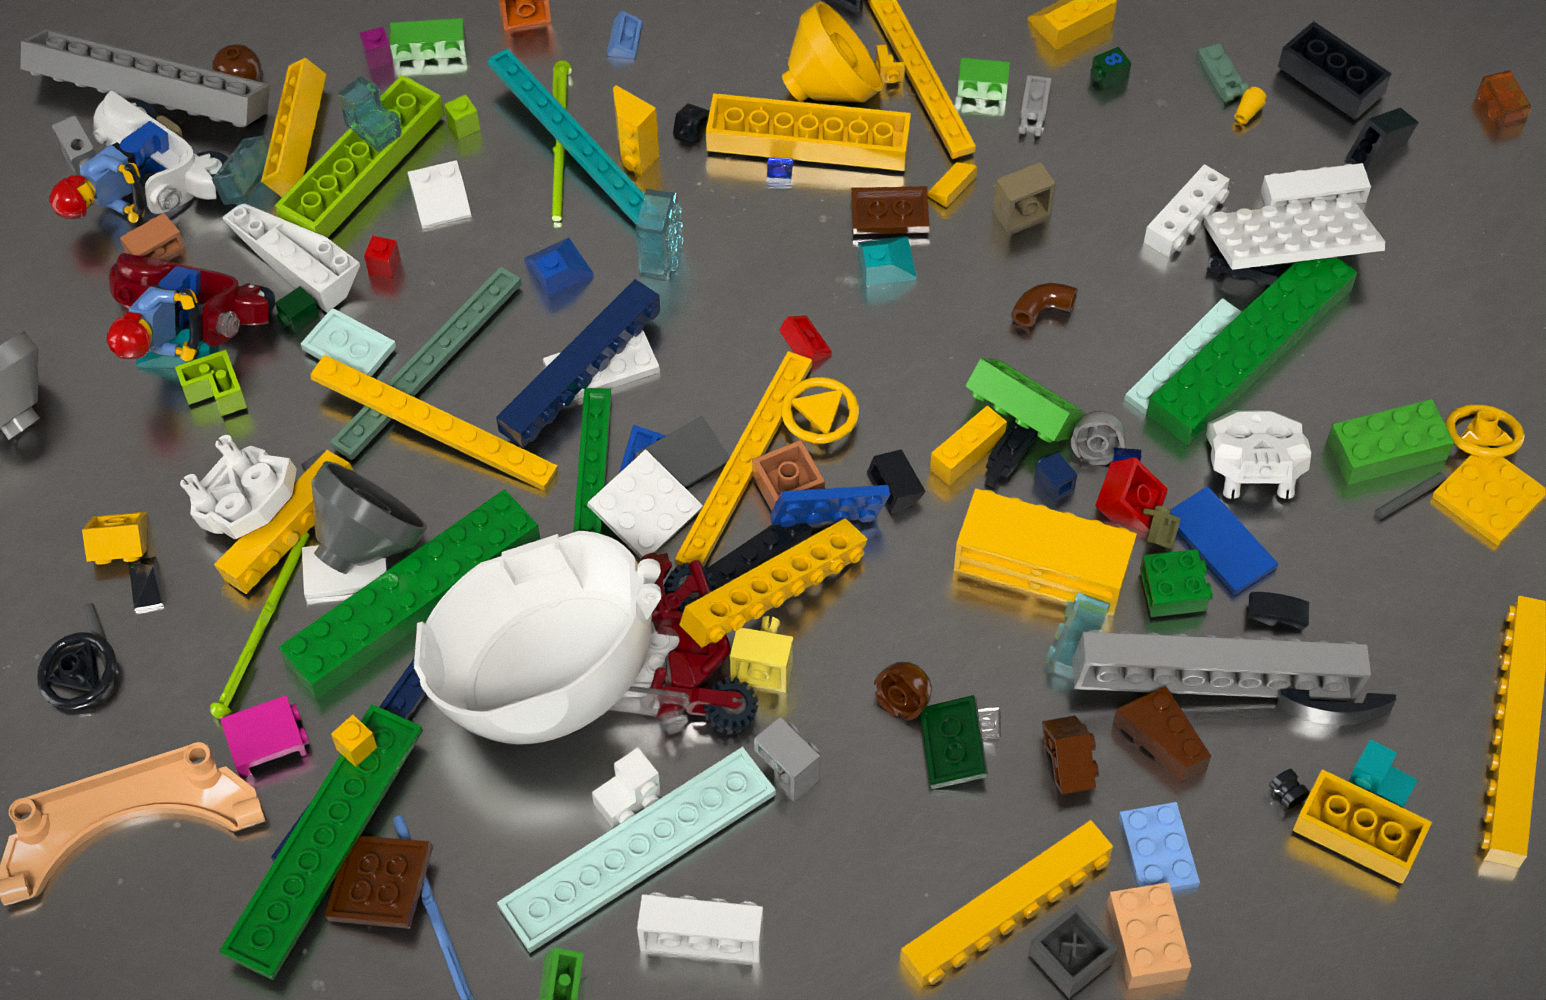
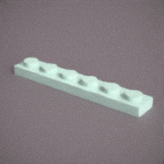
M1222 298L1126 393L1125 401L1146 415L1150 397L1242 311Z

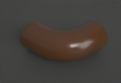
M1057 283L1037 285L1023 293L1016 302L1011 317L1017 324L1031 327L1035 324L1039 314L1046 309H1058L1070 313L1075 305L1078 289Z

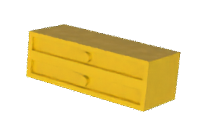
M975 488L957 540L954 571L1114 616L1131 561L1137 533L1130 532L1123 527L1116 528L1105 525L1098 520L1080 518L1069 512L1055 511L1044 505L1026 503L1019 498H1009L998 495L990 490Z

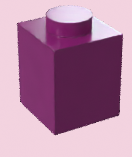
M383 27L360 32L364 55L370 70L393 64L390 45Z

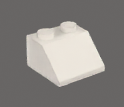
M457 160L408 172L410 187L422 229L471 217Z

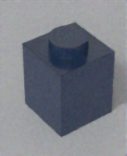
M1056 452L1051 456L1042 457L1037 462L1034 479L1051 500L1055 501L1075 489L1077 473L1061 454Z

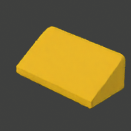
M956 162L927 192L928 197L947 208L976 178L977 166Z

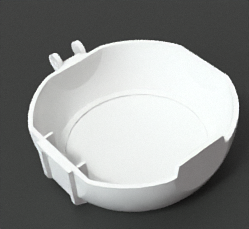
M576 531L561 537L556 534L504 551L502 556L478 564L448 590L435 606L426 623H417L414 668L420 678L421 687L432 702L452 721L472 733L493 741L508 744L541 743L568 735L586 726L603 715L627 692L643 667L650 644L651 614L661 599V589L658 585L654 584L661 572L660 564L654 559H644L637 563L633 554L617 540L588 531Z

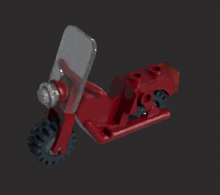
M656 552L644 555L640 561L654 559L660 564L661 569L660 575L654 583L661 589V599L651 614L657 634L679 637V643L675 650L668 653L663 662V667L656 669L650 688L631 686L609 710L656 716L657 720H661L660 729L668 731V734L677 733L685 728L684 724L688 722L686 715H683L684 709L689 714L705 716L706 720L711 718L712 721L709 725L712 727L718 725L717 731L721 733L724 729H727V734H732L734 730L736 733L741 732L743 728L745 729L751 723L758 710V705H755L758 702L757 696H752L755 692L754 689L747 690L748 683L744 681L740 685L737 678H734L732 682H730V678H725L723 682L720 680L711 689L699 688L719 670L730 654L731 647L727 634L718 642H711L701 647L679 625L685 606L716 590L714 589L716 581H711L713 575L711 572L706 575L705 571L707 568L701 565L700 560H695L690 564L684 563L682 567L680 565L675 567L663 585V580L672 567L668 554L658 555Z

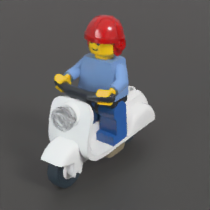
M110 91L97 107L93 119V135L99 143L107 147L81 166L79 170L80 175H71L60 180L52 188L49 202L54 213L65 219L83 218L87 214V208L95 203L97 206L111 208L123 215L127 213L128 220L136 223L140 217L144 216L145 206H148L152 213L160 214L176 210L194 196L206 200L216 199V190L225 187L231 181L233 167L231 160L220 152L205 151L198 154L193 153L191 146L182 138L180 127L165 116L157 117L156 110L151 104L139 100L127 101L114 91ZM133 192L134 204L131 206L120 199Z

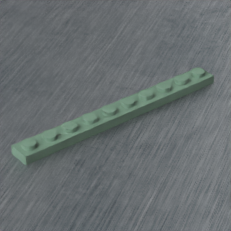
M500 267L392 377L387 385L414 397L522 285L521 278ZM364 406L330 441L331 447L350 460H353L392 418Z

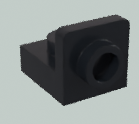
M687 103L676 113L673 136L694 143L697 140L699 128L709 118L710 110Z

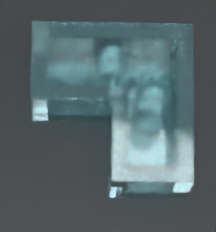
M360 76L338 92L346 126L377 151H382L402 135L400 118L395 112H389L383 107L379 95L380 90L374 82H369Z

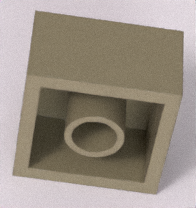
M1041 162L1025 166L1019 171L1005 174L996 179L993 213L1007 233L1050 216L1052 213L1056 183Z

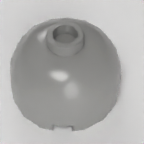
M1105 411L1087 413L1077 421L1073 429L1071 448L1078 458L1081 459L1082 456L1084 459H1090L1088 461L1089 464H1109L1116 461L1118 455L1125 449V429L1120 420L1111 413Z

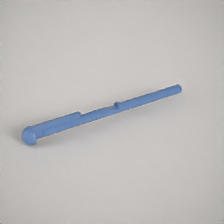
M401 815L393 818L392 821L399 839L412 840L404 817ZM425 875L420 894L461 1000H474Z

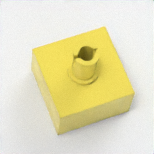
M764 616L761 621L760 631L740 628L736 631L730 654L731 682L734 678L739 679L738 684L741 685L745 681L748 683L747 686L786 693L793 665V637L777 634L780 621L772 617L770 625L768 623L770 616Z

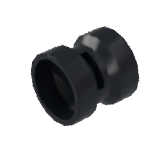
M1293 769L1283 771L1269 784L1273 792L1281 796V803L1287 810L1301 804L1310 794L1307 787L1298 782V775Z

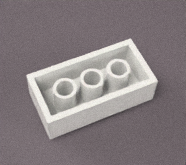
M662 893L642 895L637 926L640 951L760 963L763 937V906H758L753 902L732 904L727 903L723 899L702 901L692 896L672 898Z

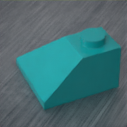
M908 236L858 242L866 286L917 279Z

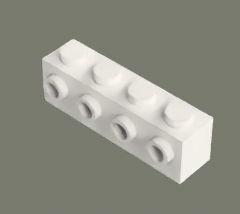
M1204 164L1147 226L1144 243L1168 258L1176 250L1180 251L1185 245L1187 237L1190 234L1194 235L1198 231L1204 218L1212 215L1215 206L1218 203L1222 204L1229 195L1227 188L1230 179Z

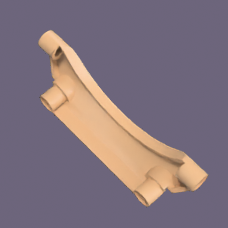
M197 742L35 795L20 798L14 801L9 808V816L16 826L17 833L9 836L0 864V899L6 907L37 897L41 894L60 864L75 849L97 833L115 824L146 815L174 813L204 818L235 832L266 822L259 797L251 785L225 766L217 769L208 746ZM199 758H205L200 763H194ZM31 813L28 818L21 820L25 814Z

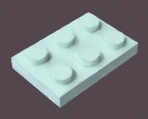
M331 308L302 341L301 348L320 360L323 355H327L366 375L372 376L394 351L396 344L394 340Z

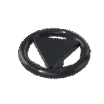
M77 632L58 640L43 655L38 667L37 682L42 696L50 704L63 709H78L90 705L99 699L111 686L116 674L117 663L112 646L103 637L88 632ZM84 643L76 652L64 654L59 659L58 668L48 676L54 658L63 649ZM91 644H94L104 654L106 660V668L98 685ZM49 682L89 691V693L72 699L62 698L49 686Z

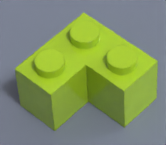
M226 350L175 366L188 404L214 396L221 416L247 408Z

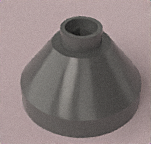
M325 461L312 479L315 537L320 542L314 554L322 562L338 572L347 574L353 564L364 566L412 549L427 529L424 521L397 498L363 476L339 464Z

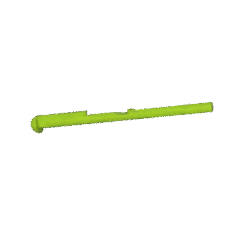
M560 60L553 67L552 96L566 110L567 75L572 72V67L569 62ZM556 139V147H553L552 220L561 221L564 147Z
M306 532L292 547L218 703L214 702L210 705V712L213 717L220 719L231 715L232 712L228 708L229 703L276 609L278 601L302 553V547H305L310 536L309 533Z

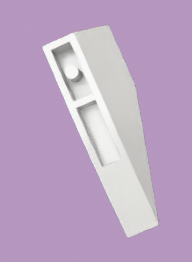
M244 203L239 204L223 216V220L257 255L293 287L301 286L325 312H329L331 308H334L347 297L360 268V263L327 237Z

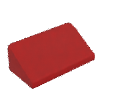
M807 315L790 316L785 319L779 331L795 354L812 359V364L832 354L831 349Z

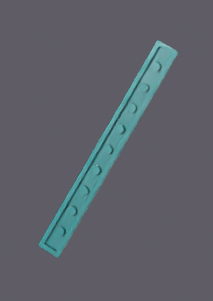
M508 48L488 58V66L639 229L659 217L660 210Z

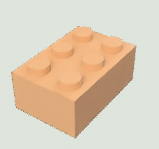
M1169 882L1110 892L1106 906L1127 988L1134 989L1187 980L1192 966Z

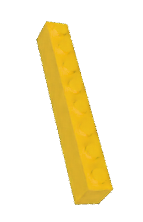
M1092 820L1088 821L901 948V962L921 988L928 983L931 985L937 983L944 977L945 971L952 966L955 968L962 966L969 959L968 955L977 949L979 952L985 950L993 943V938L1001 933L1003 935L1010 933L1017 926L1019 920L1024 917L1027 919L1033 917L1040 911L1041 905L1047 901L1052 903L1058 900L1064 894V890L1070 885L1078 886L1088 877L1087 874L1094 869L1099 871L1107 866L1111 861L1112 844Z

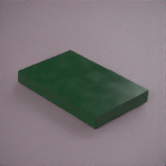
M971 695L926 706L920 714L929 781L932 789L989 777L976 697Z

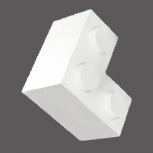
M636 748L615 762L616 776L592 792L595 807L612 828L617 827L661 798L659 773L639 748Z

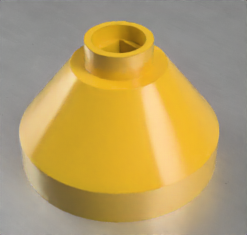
M818 1L801 14L788 59L789 70L782 74V79L787 89L799 102H804L809 97L815 101L866 102L882 90V79L871 55L857 34L838 12L825 2Z

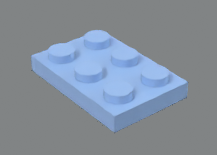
M1177 802L1119 813L1120 824L1138 887L1169 882L1171 892L1199 886L1200 881Z

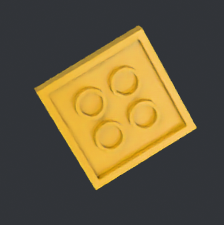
M1480 445L1481 447L1490 448L1487 445ZM1471 454L1434 491L1432 498L1495 545L1499 546L1546 498V488L1504 457L1485 458Z

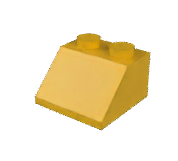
M147 511L92 516L82 529L87 562L95 561L96 564L111 563L112 559L123 558L124 562L139 560L147 550Z

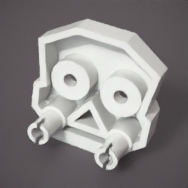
M1233 410L1207 423L1206 437L1212 447L1211 461L1213 470L1225 476L1223 489L1225 497L1231 499L1233 490L1234 499L1238 498L1241 492V483H1279L1277 489L1279 497L1286 499L1287 491H1289L1288 499L1294 497L1296 479L1309 471L1311 459L1309 441L1302 434L1301 422L1272 410Z
M223 435L219 438L223 445L219 441L215 443L216 447L223 454V457L201 482H199L196 475L189 474L184 477L188 484L181 480L180 485L190 496V515L201 528L215 534L225 533L231 538L237 539L268 524L290 499L293 493L297 468L290 458L270 456L265 450L254 446H248L239 450L230 435Z

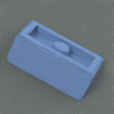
M621 11L613 21L606 55L634 59L643 20Z

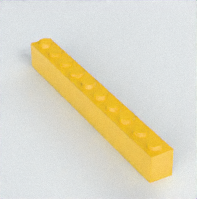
M1518 596L1514 605H1509L1506 614V621L1510 622V629H1506L1503 645L1508 647L1507 653L1503 654L1501 661V670H1505L1504 678L1500 679L1498 694L1502 695V701L1498 703L1495 712V719L1499 720V728H1495L1492 738V744L1497 746L1496 753L1492 754L1489 770L1494 771L1493 779H1489L1486 795L1490 796L1491 800L1490 805H1487L1485 808L1483 819L1484 822L1488 823L1487 831L1483 832L1481 838V848L1485 849L1484 860L1520 868L1527 857L1546 673V601Z

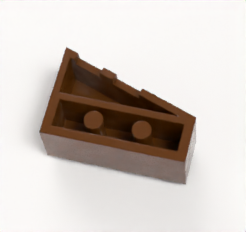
M1167 686L1116 709L1113 725L1119 730L1123 729L1134 739L1133 742L1139 747L1143 746L1155 756L1154 760L1180 782H1184L1207 771L1211 754Z

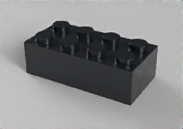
M1315 21L1310 23L1282 48L1278 64L1280 69L1354 120L1386 93L1392 74Z

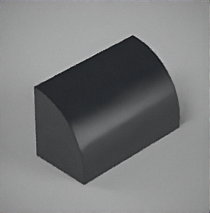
M902 449L873 457L867 474L874 486H889L890 496L885 506L890 514L907 509L924 495L926 491Z

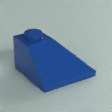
M569 237L524 258L525 263L548 297L593 276V271Z

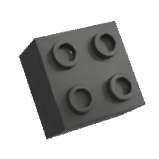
M1075 905L1031 940L1028 954L1064 994L1070 998L1114 963L1118 949L1079 906Z

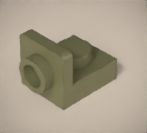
M1155 506L1154 510L1144 508L1143 514L1153 518L1147 542L1164 549L1173 550L1181 518L1171 515V509Z

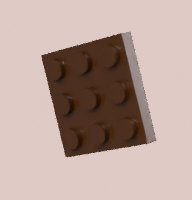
M360 836L337 873L325 912L326 919L333 922L410 928L434 846L430 841Z

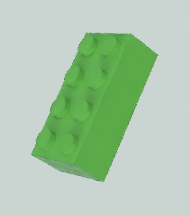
M980 358L965 387L972 390L971 395L983 402L985 400L990 401L994 404L993 409L1003 415L1011 414L1016 418L1015 422L1026 429L1032 427L1038 431V437L1049 443L1052 440L1057 442L1070 440L1077 421L1085 414V411L998 358Z
M1433 399L1334 423L1331 426L1326 441L1347 485L1447 460L1454 444Z

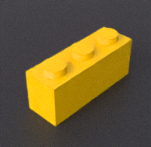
M987 405L931 453L930 471L950 486L997 445L1006 432L1007 421Z

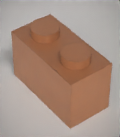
M165 213L150 219L145 224L120 237L125 253L157 260H164L185 248L180 231Z

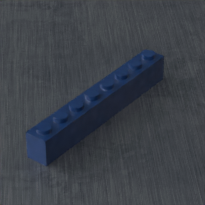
M634 279L496 416L498 431L521 448L534 441L541 429L546 424L552 423L557 413L564 406L570 405L575 395L582 388H587L592 378L599 371H603L608 366L609 361L616 354H620L625 349L626 344L633 337H637L650 320H654L660 312L659 294Z

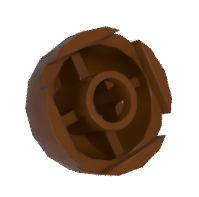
M234 44L222 48L212 62L214 71L258 82L261 81L263 76L259 58L253 50L244 45Z
M911 662L891 664L874 680V685L877 684L878 690L875 693L876 699L882 708L894 717H897L899 713L907 717L905 720L914 719L923 712L931 700L932 685L929 677L919 666Z

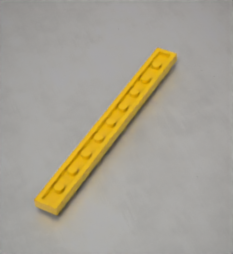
M867 0L899 61L904 62L905 72L951 158L954 159L974 153L976 149L975 143L897 0Z
M790 351L787 352L677 553L675 565L682 567L684 563L690 564L692 561L700 560L701 565L705 566L752 478V459L765 454L783 421L781 407L785 395L794 385L805 380L812 367V359Z
M323 355L310 374L311 380L543 491L546 490L558 471V465L327 355Z

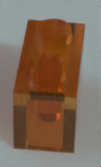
M1511 70L1482 78L1477 91L1478 98L1484 103L1490 119L1495 122L1497 128L1501 129L1525 123L1532 106Z

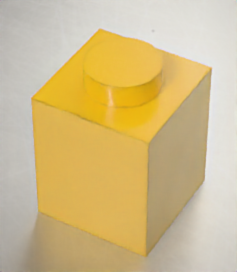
M351 715L331 733L335 748L355 767L377 748L373 733L354 715Z

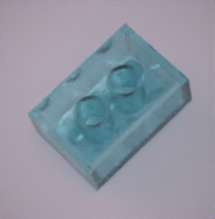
M646 189L635 229L640 277L669 281L672 271L677 269L678 256H676V253L681 251L683 246V236H680L682 220H679L681 204H677V193Z

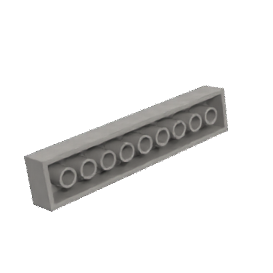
M45 29L21 41V69L30 71V74L35 76L45 75L52 77L55 81L73 82L78 87L97 88V91L102 93L114 91L122 98L141 99L149 104L164 105L169 110L180 109L187 111L189 115H204L210 117L213 121L232 122L237 127H246L268 112L270 84L50 29Z
M1099 630L1083 632L1072 658L1074 689L1154 692L1167 686L1170 693L1277 698L1280 689L1309 690L1310 699L1355 701L1371 676L1367 645L1351 641L1344 643H1329L1325 640L1301 642L1298 639L1278 641L1270 638H1260L1258 640L1244 639L1239 636L1231 638H1216L1212 635L1189 637L1185 634L1167 636L1157 633L1131 634L1127 631L1103 633Z

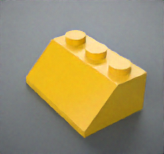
M1060 0L1028 16V21L1055 50H1058L1114 21L1117 0Z
M615 85L613 87L621 163L626 169L642 175L659 157L656 108Z

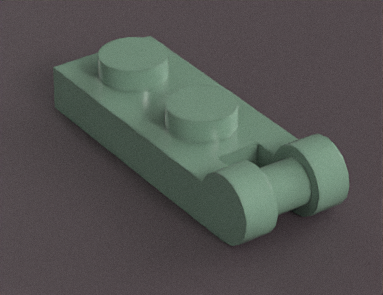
M1221 44L1198 50L1197 58L1222 100L1228 102L1237 96L1242 98L1244 91L1249 89L1246 82L1242 81Z

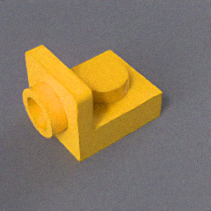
M886 44L876 45L875 63L880 73L882 84L904 81V62L893 63V56L888 54Z

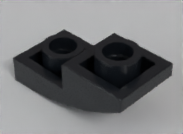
M1251 592L1249 594L1248 617L1271 626L1280 621L1303 630L1309 625V602L1283 594Z

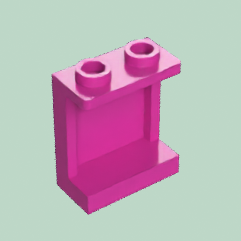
M287 695L220 718L235 767L242 779L252 776L250 767L295 751H300L301 756L307 755L304 745L309 744V740L304 727L298 729L296 721L301 720L296 703L290 705Z

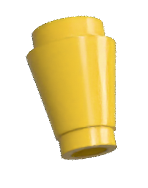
M1254 86L1245 90L1234 115L1235 119L1242 124H1246L1266 104L1267 96L1265 92Z

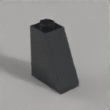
M1401 107L1369 118L1345 159L1352 165L1363 163L1367 172L1408 142L1419 122Z

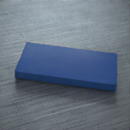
M1208 486L1171 509V515L1181 518L1177 532L1193 550L1198 549L1200 558L1205 560L1206 565L1234 596L1277 569L1278 562Z

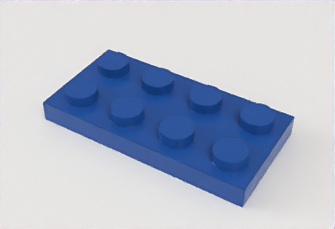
M889 486L782 491L770 514L771 524L781 525L782 527H791L800 523L818 525L822 522L834 521V523H837L844 518L848 521L860 520L861 522H869L878 517L890 496Z

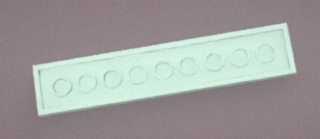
M741 747L497 902L498 908L528 952L531 953L776 795V790L746 750Z

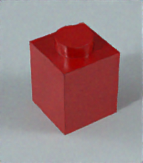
M377 236L371 237L364 254L368 274L393 279L401 260L397 240Z

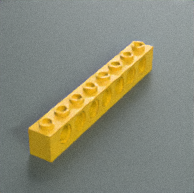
M844 518L685 606L679 625L701 647L711 642L716 643L725 634L732 630H739L751 619L760 618L772 607L778 608L788 598L799 596L806 588L813 584L818 585L825 577L832 573H839L844 566L851 562L857 563L865 553L864 548L868 539Z

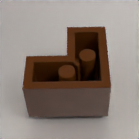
M1075 715L1042 721L1045 749L1052 757L1055 785L1061 794L1095 789V778L1099 777L1097 762L1093 760L1092 751L1096 750L1093 733H1089L1086 725L1082 724Z

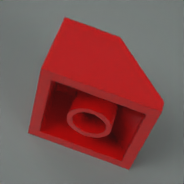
M1136 457L1111 462L1095 506L1111 522L1149 533L1153 518L1144 515L1143 510L1144 508L1154 510L1155 506L1162 507L1168 488Z

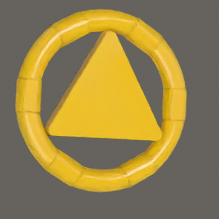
M815 377L798 382L789 389L782 402L781 414L784 424L793 435L806 442L825 444L840 440L852 431L858 420L859 405L856 396L845 384L835 379ZM813 387L836 390L796 398L806 389ZM843 395L849 408L848 419L835 431L829 433ZM791 406L806 417L812 427L819 429L824 434L800 428L794 421Z
M1465 405L1452 411L1445 421L1454 445L1474 456L1500 458L1511 455L1522 446L1525 438L1522 425L1509 413L1493 406ZM1471 414H1476L1460 437L1456 430V421ZM1499 420L1506 423L1512 429L1514 439L1497 426ZM1478 445L1501 446V447H1499V448H1485V447H1481V446H1478Z

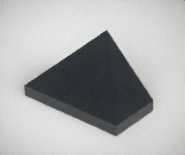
M157 557L129 562L134 610L140 611L163 606Z

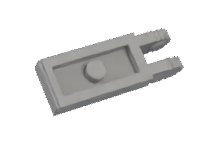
M1027 75L1020 116L1022 118L1020 134H1025L1028 127L1027 119L1037 120L1034 129L1035 136H1041L1052 78Z

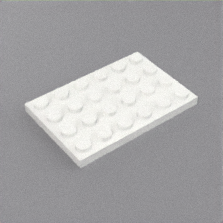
M1344 196L1338 197L1336 200H1313L1311 203L1304 204L1289 203L1287 206H1264L1262 209L1255 210L1239 209L1237 212L1230 213L1215 212L1209 217L1204 218L1205 228L1232 270L1385 251V240L1356 202L1352 198Z

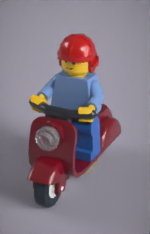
M121 253L117 263L112 266L109 272V290L112 297L124 308L128 309L129 312H126L123 317L116 319L112 323L107 333V343L110 351L122 359H139L150 351L170 357L180 355L182 360L191 361L197 354L201 338H203L204 343L208 346L215 347L234 337L239 331V325L256 326L267 324L268 313L273 311L275 307V295L272 290L264 286L251 285L250 283L239 286L236 278L224 273L208 270L205 267L185 263L177 264ZM189 321L190 339L184 342L183 348H180L178 344L168 343V341L174 339L183 330L184 324Z

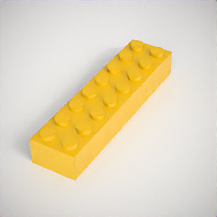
M713 94L706 129L707 151L904 171L911 113Z

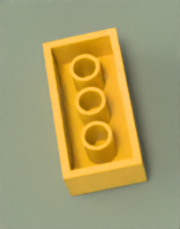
M1322 769L1298 816L1293 831L1403 884L1432 822Z

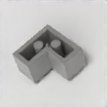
M779 717L754 738L755 752L774 770V783L793 802L820 780V752L813 743H807L800 737V732L792 723L789 722L787 724Z

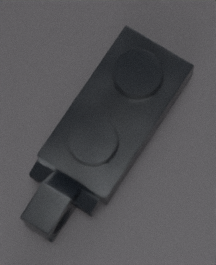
M1215 253L1211 254L1207 266L1208 271L1217 275L1229 273L1235 279L1246 280L1247 278L1256 281L1258 285L1263 287L1271 286L1281 274L1280 269L1267 265L1232 270L1224 256Z
M1013 420L988 457L986 468L989 470L986 473L985 484L994 488L1002 476L1008 478L1037 437L1038 431L1032 428L1026 429Z

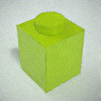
M466 94L444 104L447 124L458 140L480 130L478 112Z

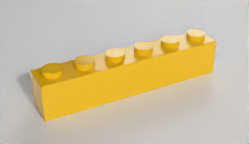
M306 57L288 66L261 179L263 184L281 197L304 176L309 149L312 145L311 140L316 127V118L320 109L321 96L325 88L326 73Z
M326 450L294 483L292 496L271 521L243 535L214 564L222 578L247 594L298 540L315 525L312 479L325 461H329L354 472L350 463Z

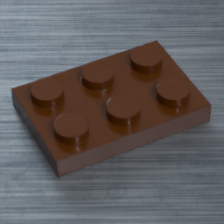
M927 186L851 188L853 234L929 233Z

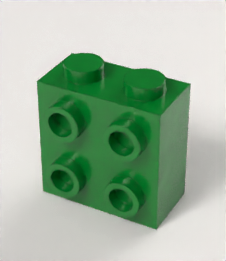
M1198 549L1143 555L1140 572L1151 617L1206 611L1208 602L1212 600L1213 594L1211 584L1206 583V563L1204 559H1200Z

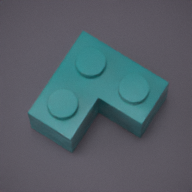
M1370 739L1348 782L1404 808L1418 780L1391 766L1397 755L1396 752Z

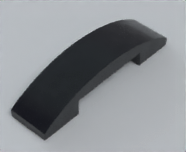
M1280 689L1276 700V707L1292 716L1315 723L1351 725L1372 721L1390 713L1396 701V694L1367 693L1363 703L1310 701L1309 690Z

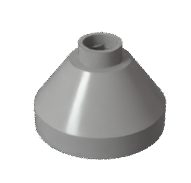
M25 331L0 345V429L8 440L40 419L32 408L38 402V348Z

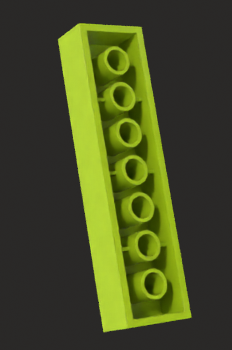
M401 75L275 205L278 217L328 238L444 116L441 95Z

